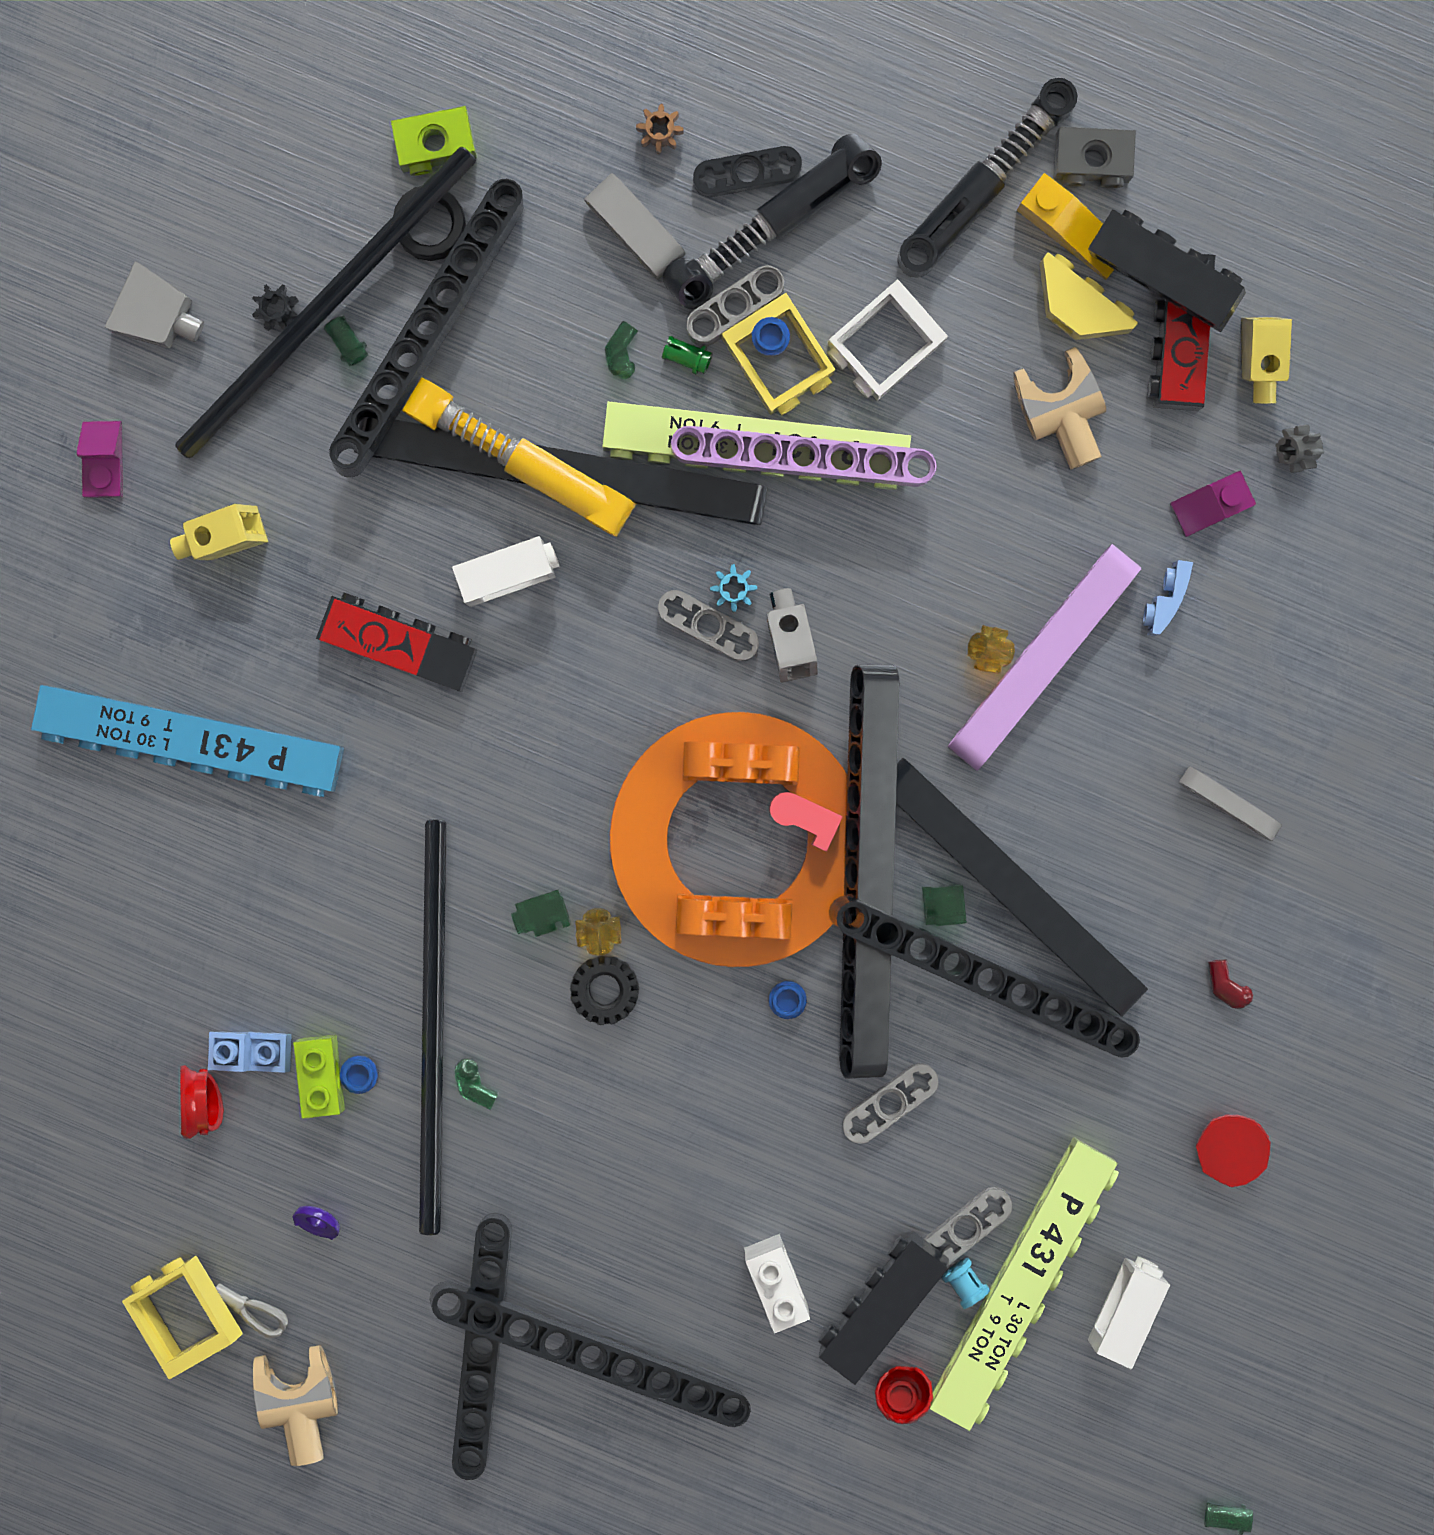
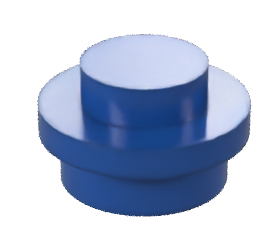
M775 317L761 319L756 323L752 331L754 347L758 352L766 356H775L782 353L790 341V332L787 325Z
M780 982L772 988L769 994L770 1008L780 1018L793 1019L799 1016L806 1007L807 998L805 991L795 982Z
M359 1055L349 1058L340 1069L341 1083L351 1093L362 1094L368 1092L375 1086L378 1079V1069L375 1063L365 1056Z

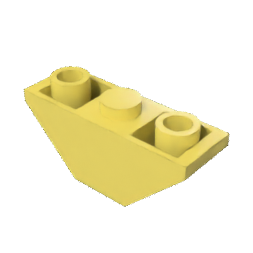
M1049 252L1044 256L1039 265L1046 317L1073 339L1082 340L1129 334L1138 324L1132 318L1134 312L1127 305L1118 300L1115 303L1111 302L1102 295L1105 290L1101 285L1089 277H1086L1085 280L1073 272L1074 265L1064 256L1056 254L1054 257Z

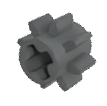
M1308 424L1283 429L1284 437L1275 445L1279 458L1278 462L1280 464H1290L1289 469L1291 473L1317 468L1316 460L1324 454L1323 443L1320 438L1321 434L1309 433L1310 426Z

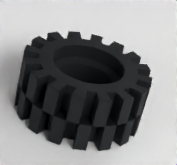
M600 955L591 958L583 963L573 976L570 985L572 1004H574L578 1014H581L590 1023L595 1022L597 1025L615 1024L625 1019L636 1005L639 994L637 976L634 970L629 967V964L618 959V957ZM598 976H611L617 981L620 993L613 1003L602 1005L595 1002L591 997L590 985Z

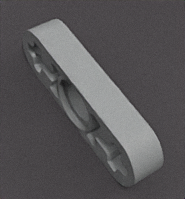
M679 590L668 591L660 598L658 611L660 617L666 623L737 661L749 660L756 654L759 647L758 636L749 627ZM677 597L683 600L681 606L689 612H692L693 605L701 608L694 615L691 628L683 625L688 619L683 615L676 614L674 618L667 615L669 609L664 606L667 600L673 602ZM713 615L718 619L720 628L714 636L706 637L698 631L697 623L702 616ZM726 623L734 626L729 632L730 634L739 638L743 633L750 636L748 639V643L752 645L750 652L743 650L741 654L735 653V644L725 639L724 646L716 643L724 634Z
M1189 766L1179 781L1186 789L1269 841H1273L1282 826L1281 823L1193 767Z
M925 1063L913 1064L848 1111L842 1122L846 1137L857 1144L867 1143L932 1096L938 1087V1076L934 1069ZM919 1071L922 1075L929 1073L931 1076L927 1080L929 1087L924 1091L921 1087H916L909 1092L915 1099L908 1103L904 1092L896 1085L903 1081L905 1088H907L915 1081L912 1076L915 1072ZM889 1092L897 1094L901 1099L900 1109L893 1114L884 1113L879 1107L880 1098ZM873 1104L876 1114L885 1121L877 1125L874 1118L867 1123L866 1128L868 1132L862 1135L859 1131L852 1134L850 1132V1129L853 1127L852 1118L857 1116L860 1120L865 1119L871 1114L865 1108Z
M998 1187L986 1188L923 1239L935 1247H939L946 1242V1239L941 1234L947 1230L951 1240L959 1246L953 1251L949 1244L941 1252L949 1258L950 1265L1010 1216L1012 1201L1003 1189ZM992 1196L994 1199L1002 1197L1004 1199L1000 1204L1003 1209L1002 1212L996 1214L994 1211L987 1213L983 1218L989 1223L982 1227L978 1217L970 1211L977 1207L979 1213H981L988 1207L986 1201L988 1197ZM967 1218L975 1223L976 1230L971 1238L960 1239L955 1235L954 1226L960 1219Z

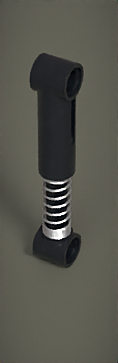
M1054 78L1046 82L1039 95L1031 103L1032 108L1026 112V115L1022 116V123L1015 124V131H1009L1008 138L1001 139L1002 145L994 147V154H989L982 162L977 161L918 228L904 240L897 259L899 268L904 274L914 278L927 275L1005 187L1003 182L1007 179L1006 174L1008 171H1014L1012 167L1016 163L1021 164L1019 159L1023 155L1027 156L1026 151L1029 148H1034L1033 144L1036 140L1041 141L1040 136L1042 133H1048L1052 126H1057L1070 116L1078 98L1077 90L1072 82L1065 78ZM1054 92L1060 93L1066 100V106L1060 109L1053 108L1048 103L1047 95ZM952 213L957 216L935 241L930 238ZM911 248H921L927 253L928 260L924 264L915 265L908 259L907 252Z
M846 134L834 144L831 155L756 209L758 215L752 217V223L750 225L744 223V229L741 231L736 229L735 236L728 235L727 242H718V248H710L708 256L703 254L698 259L693 258L692 260L678 258L671 262L663 274L665 287L682 306L688 309H697L709 301L713 293V284L721 278V275L724 276L723 271L728 267L733 269L732 264L736 261L741 263L740 258L744 255L749 257L748 252L752 249L758 251L756 246L760 243L766 245L765 240L771 241L774 237L780 240L854 184L863 185L873 181L881 170V156L859 135Z

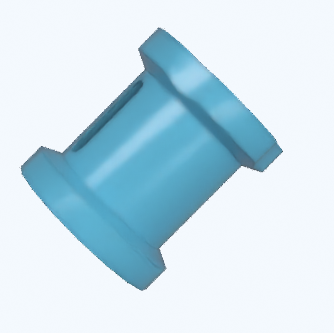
M964 1258L955 1263L941 1277L945 1283H950L960 1297V1305L963 1309L973 1306L990 1292L988 1285L982 1284L971 1269L972 1262L969 1258Z

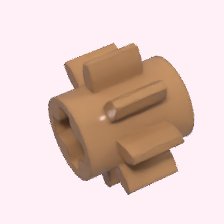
M660 104L658 111L653 113L644 109L646 124H636L637 131L646 132V136L641 141L642 147L648 146L651 143L656 146L657 154H660L662 147L667 145L675 150L677 147L673 139L674 135L684 134L683 127L674 126L679 113L675 111L669 115L664 112L663 104ZM657 123L659 126H663L666 123L667 134L663 135L658 132L653 135V124Z

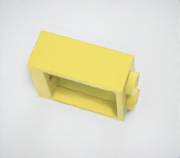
M784 293L722 333L721 339L770 415L779 411L782 416L800 404L798 397L810 390L815 395L832 384L829 377L834 375L835 368L787 293ZM786 316L820 370L773 399L739 345L752 338L753 328L761 319L766 317L781 319Z
M197 1256L186 1262L181 1257L173 1260L161 1268L163 1275L155 1280L150 1275L142 1278L130 1286L133 1293L122 1301L169 1380L231 1345L243 1334ZM184 1275L215 1327L216 1332L181 1351L150 1300L149 1295Z

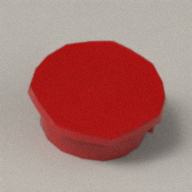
M186 1065L180 1066L181 1135L186 1139H191L198 1133L200 1135H208V1132L215 1131L220 1127L223 1119L224 1107L218 1084L211 1074L207 1072V1069H200L199 1072L189 1069Z
M1226 1114L1209 1122L1196 1143V1150L1203 1173L1219 1183L1232 1188L1250 1183L1267 1169L1271 1141L1262 1126L1254 1119L1241 1115Z

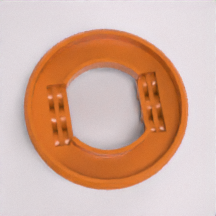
M748 712L712 714L689 721L668 732L652 744L632 767L621 786L612 814L610 829L612 865L618 886L631 911L654 937L669 948L694 960L717 966L750 967L768 964L793 955L809 946L833 925L829 919L830 905L835 899L844 896L847 774L833 754L810 734L791 723L767 715ZM698 781L781 784L789 793L798 795L843 816L827 851L811 845L815 834L807 831L806 854L801 869L785 891L775 898L694 895L678 877L669 856L667 835L673 810L683 794Z

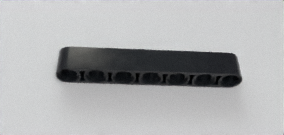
M490 1213L484 1216L477 1227L470 1289L505 1301L512 1224L503 1214ZM489 1223L499 1224L504 1230V1237L499 1241H491L485 1236L484 1227ZM486 1261L495 1262L500 1268V1275L494 1279L485 1278L480 1271V1265ZM476 1310L473 1319L477 1323L483 1324L490 1321L493 1315L482 1316ZM465 1330L452 1468L461 1479L474 1480L484 1472L489 1457L500 1342L487 1338L492 1344L491 1352L487 1354L477 1353L472 1347V1341L483 1336ZM474 1375L483 1376L488 1382V1388L483 1392L474 1391L470 1388L468 1379ZM470 1413L479 1414L484 1420V1426L480 1429H471L464 1422V1417ZM466 1451L475 1452L480 1458V1464L475 1467L465 1466L460 1459V1455Z

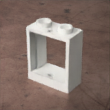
M897 279L829 339L828 346L831 350L828 352V355L841 370L848 367L856 376L853 383L867 399L872 395L878 401L946 341L948 335ZM891 302L927 344L879 385L843 343Z
M538 536L452 566L464 603L472 607L556 577L553 569L560 566L551 543L544 544L541 537Z
M780 1234L745 1247V1262L774 1334L810 1320L807 1301Z
M1137 1256L1135 1262L1128 1258L1124 1259L1088 1338L1089 1343L1097 1354L1129 1369L1133 1368L1170 1287V1284L1162 1276L1164 1272L1158 1269V1265L1139 1256Z

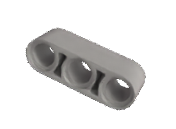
M613 173L584 198L586 204L657 280L663 276L671 262L686 255L684 249Z
M771 265L761 266L695 309L687 319V335L689 339L700 347L712 345L720 340L723 332L782 295L784 290L782 273ZM764 276L773 278L777 282V289L771 294L761 293L756 287V283L760 278ZM738 297L745 302L746 309L742 314L731 315L725 310L724 305L726 301L730 298ZM706 318L714 324L715 328L710 335L699 336L694 332L692 327L698 319Z

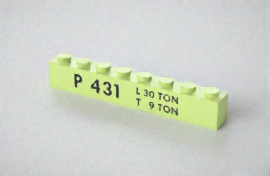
M607 401L602 447L604 451H610V458L632 460L633 454L648 456V462L670 464L671 458L676 459L672 453L671 446L673 434L683 426L910 448L911 435ZM691 435L682 437L677 444L679 451L686 455L696 453L700 446L698 439ZM723 439L716 445V452L721 458L729 459L737 454L738 447L730 439ZM761 443L754 449V455L760 462L766 463L776 457V450L771 444ZM799 447L792 453L794 462L799 466H808L814 461V454L807 447ZM836 451L831 456V463L838 470H846L851 467L852 458L846 451ZM877 454L870 458L869 466L873 472L885 474L890 470V461L886 456ZM685 464V466L692 468H708V466ZM723 468L724 471L746 473V470ZM761 472V475L765 476H784V474L781 473ZM799 475L801 480L821 481V477ZM841 479L836 481L838 484L859 485V481ZM874 483L875 488L897 490V485Z
M1073 1137L993 1281L990 1292L982 1301L935 1386L933 1401L930 1406L932 1411L968 1431L971 1430L974 1423L981 1424L990 1407V1404L986 1403L992 1390L999 1391L1006 1380L1008 1371L1005 1370L1008 1361L1011 1356L1017 1358L1026 1343L1027 1338L1023 1334L1029 1323L1035 1325L1043 1313L1045 1304L1041 1302L1048 1289L1054 1291L1063 1276V1271L1060 1270V1267L1066 1256L1072 1258L1078 1250L1082 1240L1078 1235L1085 1223L1090 1225L1095 1219L1100 1205L1096 1202L1103 1189L1108 1192L1115 1183L1119 1172L1115 1170L1118 1163L1114 1159Z

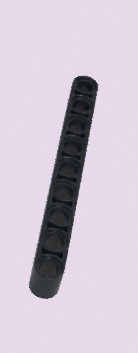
M508 178L500 179L491 185L331 443L329 456L336 472L341 476L347 478L355 477L365 470L521 217L524 209L523 194L520 185L514 180ZM502 195H511L516 199V202L509 207H502L496 203L497 199ZM484 226H490L497 232L493 237L483 239L477 235V231ZM463 258H472L477 262L476 266L468 271L461 270L457 267V264ZM445 289H451L457 293V297L448 303L441 302L437 298L438 294ZM425 321H432L438 325L437 330L430 335L421 334L418 331V327ZM405 353H413L418 357L417 362L410 367L401 366L398 360ZM385 385H393L398 388L397 394L391 399L379 397L378 392ZM365 417H373L378 420L377 427L367 432L358 428L359 422ZM346 449H353L358 452V457L353 463L343 464L338 461L339 454Z
M904 758L897 763L896 805L1112 1009L1123 1017L1144 995L1148 988Z
M841 896L830 905L829 919L832 924L850 937L1114 1056L1129 1057L1139 1047V1033L1133 1026L1119 1017L854 897ZM849 907H856L858 914L855 921L851 924H843V912ZM889 922L892 928L890 935L883 940H877V928L881 924ZM917 938H924L925 947L923 951L918 955H911L910 947L913 941ZM957 953L959 961L956 967L952 970H945V959L950 954ZM991 968V980L987 984L980 986L978 984L979 974L983 970ZM1019 984H1025L1026 990L1022 998L1013 1001L1011 996L1012 990ZM1052 999H1058V1009L1052 1015H1046L1045 1007L1047 1003ZM1091 1014L1090 1025L1084 1030H1079L1078 1023L1081 1017ZM1123 1029L1124 1037L1122 1041L1112 1045V1035L1117 1030Z
M440 1282L430 1292L429 1301L432 1311L439 1320L728 1427L741 1426L750 1416L751 1407L749 1401L738 1388L454 1282ZM453 1293L458 1297V1302L453 1309L442 1310L437 1306L438 1300L443 1294ZM483 1306L492 1308L494 1313L490 1321L483 1324L474 1321L473 1317L477 1309ZM521 1319L529 1322V1329L523 1336L517 1337L509 1333L510 1326L516 1320ZM561 1333L565 1339L560 1348L552 1350L545 1347V1342L549 1335ZM589 1346L598 1347L600 1353L595 1361L587 1363L581 1360V1353L585 1348ZM631 1359L635 1361L634 1370L629 1375L622 1376L616 1373L617 1366L622 1360ZM661 1372L670 1374V1380L665 1387L660 1389L652 1387V1379L655 1375ZM696 1385L705 1387L704 1395L700 1400L694 1402L687 1400L690 1388ZM728 1399H739L740 1404L737 1411L732 1414H724L722 1412V1407Z

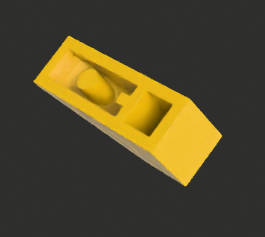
M1044 173L1020 203L1017 212L1103 279L1107 280L1114 269L1092 257L1088 250L1103 223L1073 194Z

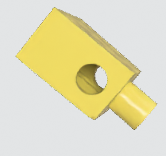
M1280 317L1241 318L1242 379L1253 381V403H1276L1277 381H1288L1292 319ZM1265 356H1268L1270 364L1267 369L1262 370L1261 362Z
M233 504L183 523L185 534L170 540L173 554L178 560L193 556L194 560H214L268 542L258 507L243 504Z

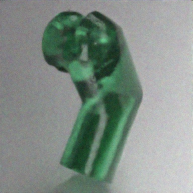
M625 321L620 323L604 349L608 370L614 376L618 375L620 379H628L635 372V364L629 361L627 347L638 330Z
M470 1058L462 1059L457 1063L454 1070L460 1095L491 1110L499 1093L481 1084L476 1061Z

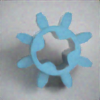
M732 564L730 574L724 576L722 572H716L717 578L721 580L720 586H712L710 591L720 592L721 598L716 604L718 607L726 601L731 603V610L735 613L737 603L743 601L748 606L752 604L750 599L746 597L748 591L757 590L756 585H748L746 581L751 571L748 570L743 575L737 574L735 564ZM732 578L737 579L738 585L745 588V591L738 592L736 599L730 598V593L722 589L723 586L729 585Z

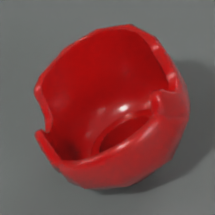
M896 1366L889 1369L888 1372L879 1378L875 1389L877 1409L887 1420L897 1424L917 1422L928 1413L932 1404L933 1390L931 1381L917 1367Z

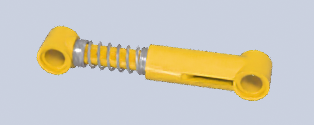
M422 377L420 378L402 409L405 414L430 429L435 430L437 427H440L443 431H452V436H461L462 442L467 440L470 442L471 447L476 445L479 447L480 452L486 451L489 457L495 456L498 463L503 466L505 465L504 471L583 516L584 519L610 535L618 536L636 505L632 500L614 489L598 483L525 438H522L521 441L516 440V438L509 439V434L504 436L499 433L500 428L496 431L491 428V423L486 425L481 422L482 418L477 420L472 417L473 412L470 415L463 411L464 407L454 403V396L434 383Z

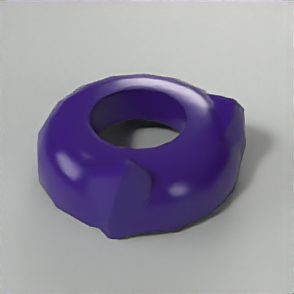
M301 1206L292 1216L295 1226H299L313 1235L333 1240L340 1232L338 1220L321 1208Z

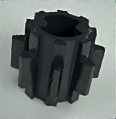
M266 284L264 285L265 294L262 297H252L259 305V308L256 309L252 316L255 319H263L265 321L264 328L267 331H270L275 325H279L284 330L287 327L286 322L298 316L292 311V307H295L299 300L296 296H287V287L283 284L276 291H272ZM278 300H283L284 310L282 313L276 311L273 316H268L267 307L269 303L276 304Z

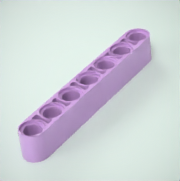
M683 426L673 434L671 440L672 453L675 458L682 463L911 487L927 484L935 475L937 468L933 455L926 450L698 426ZM686 435L694 436L700 443L699 449L692 455L683 454L677 447L678 441ZM723 439L734 441L738 447L737 454L729 459L721 458L716 452V445L719 441ZM761 443L771 444L776 450V457L770 462H760L754 455V449L757 445ZM799 447L809 448L814 454V461L808 466L802 467L797 465L792 457L794 450ZM842 450L849 453L852 458L851 467L846 470L836 469L831 463V456L834 452ZM877 454L886 456L890 461V470L885 474L873 472L869 466V460L872 456ZM914 458L923 459L928 465V474L923 478L913 477L908 471V462Z
M1111 544L947 747L976 771L979 770L1139 573L1141 567Z

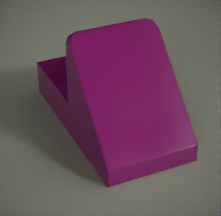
M83 422L77 447V457L82 459V497H123L122 422Z
M1241 470L1170 503L1185 537L1257 505Z

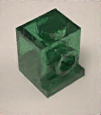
M951 884L922 887L925 925L944 926L967 923L963 885Z
M560 888L516 903L517 911L511 913L518 935L530 931L534 932L535 937L557 930L555 923L561 921L563 928L572 925Z

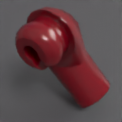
M1227 959L1209 961L1212 992L1215 997L1235 1009H1242L1250 1005L1253 1001V992L1248 986L1243 987L1230 980Z

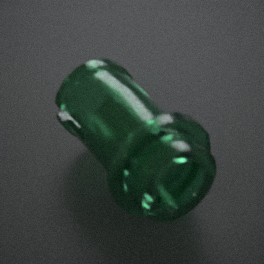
M344 315L332 319L324 326V330L329 334L342 354L340 356L342 362H347L349 366H354L368 356L366 351L367 344L359 341Z
M1207 1502L1204 1527L1238 1531V1535H1243L1244 1532L1251 1533L1253 1509H1246L1245 1504H1241L1239 1508Z

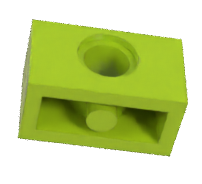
M466 106L391 121L399 165L403 173L410 172L411 176L429 174L433 171L432 167L443 165L459 147L466 148L477 158ZM440 135L445 138V144L442 149L432 152L425 148V142L430 136Z
M337 1035L296 1040L293 1042L302 1119L341 1114L345 1110L343 1087L340 1080Z

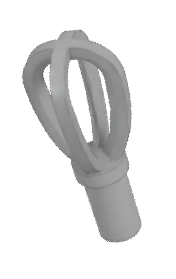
M220 1283L216 1286L224 1303L234 1309L235 1313L240 1314L243 1320L255 1331L267 1338H277L283 1334L288 1324V1318L283 1311L261 1301L249 1300L248 1297L241 1296ZM246 1308H254L274 1317L280 1324L279 1328L273 1330L252 1316Z

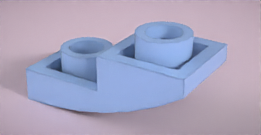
M1177 560L1172 563V568H1166L1163 590L1169 591L1168 597H1153L1152 604L1146 603L1143 626H1148L1147 635H1160L1176 614L1187 590L1193 562Z
M209 1032L208 1070L290 1072L292 1034Z

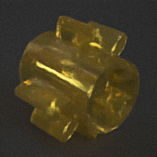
M983 625L981 632L975 633L970 638L968 656L976 661L974 669L999 674L1001 673V667L1011 663L1015 653V645L1011 640L1006 639L1008 630Z
M594 908L588 910L583 915V920L575 921L577 946H586L589 954H608L613 950L614 943L621 944L622 942L619 916L611 918V914L605 909Z

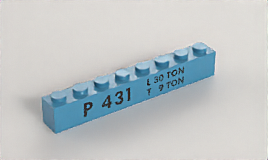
M40 685L31 730L42 732L41 739L64 744L65 737L78 739V747L101 751L102 745L117 747L115 755L138 759L139 752L154 755V763L175 767L176 760L190 762V770L213 774L214 768L229 770L227 778L250 782L251 775L266 778L264 785L286 790L288 783L302 785V793L324 797L326 790H336L344 751L343 746Z

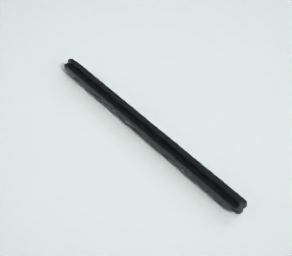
M459 147L176 442L175 447L183 456L192 458L475 164V157L466 148Z
M430 819L425 823L419 1232L427 1236L438 1235L441 1223L446 822L439 819Z

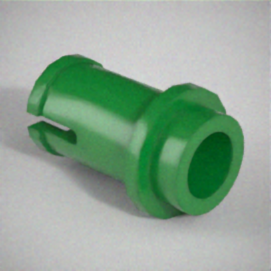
M669 336L667 340L668 345H665L662 353V359H667L693 369L692 373L695 375L698 372L705 374L713 355L712 352L707 351V346L703 345L699 348Z

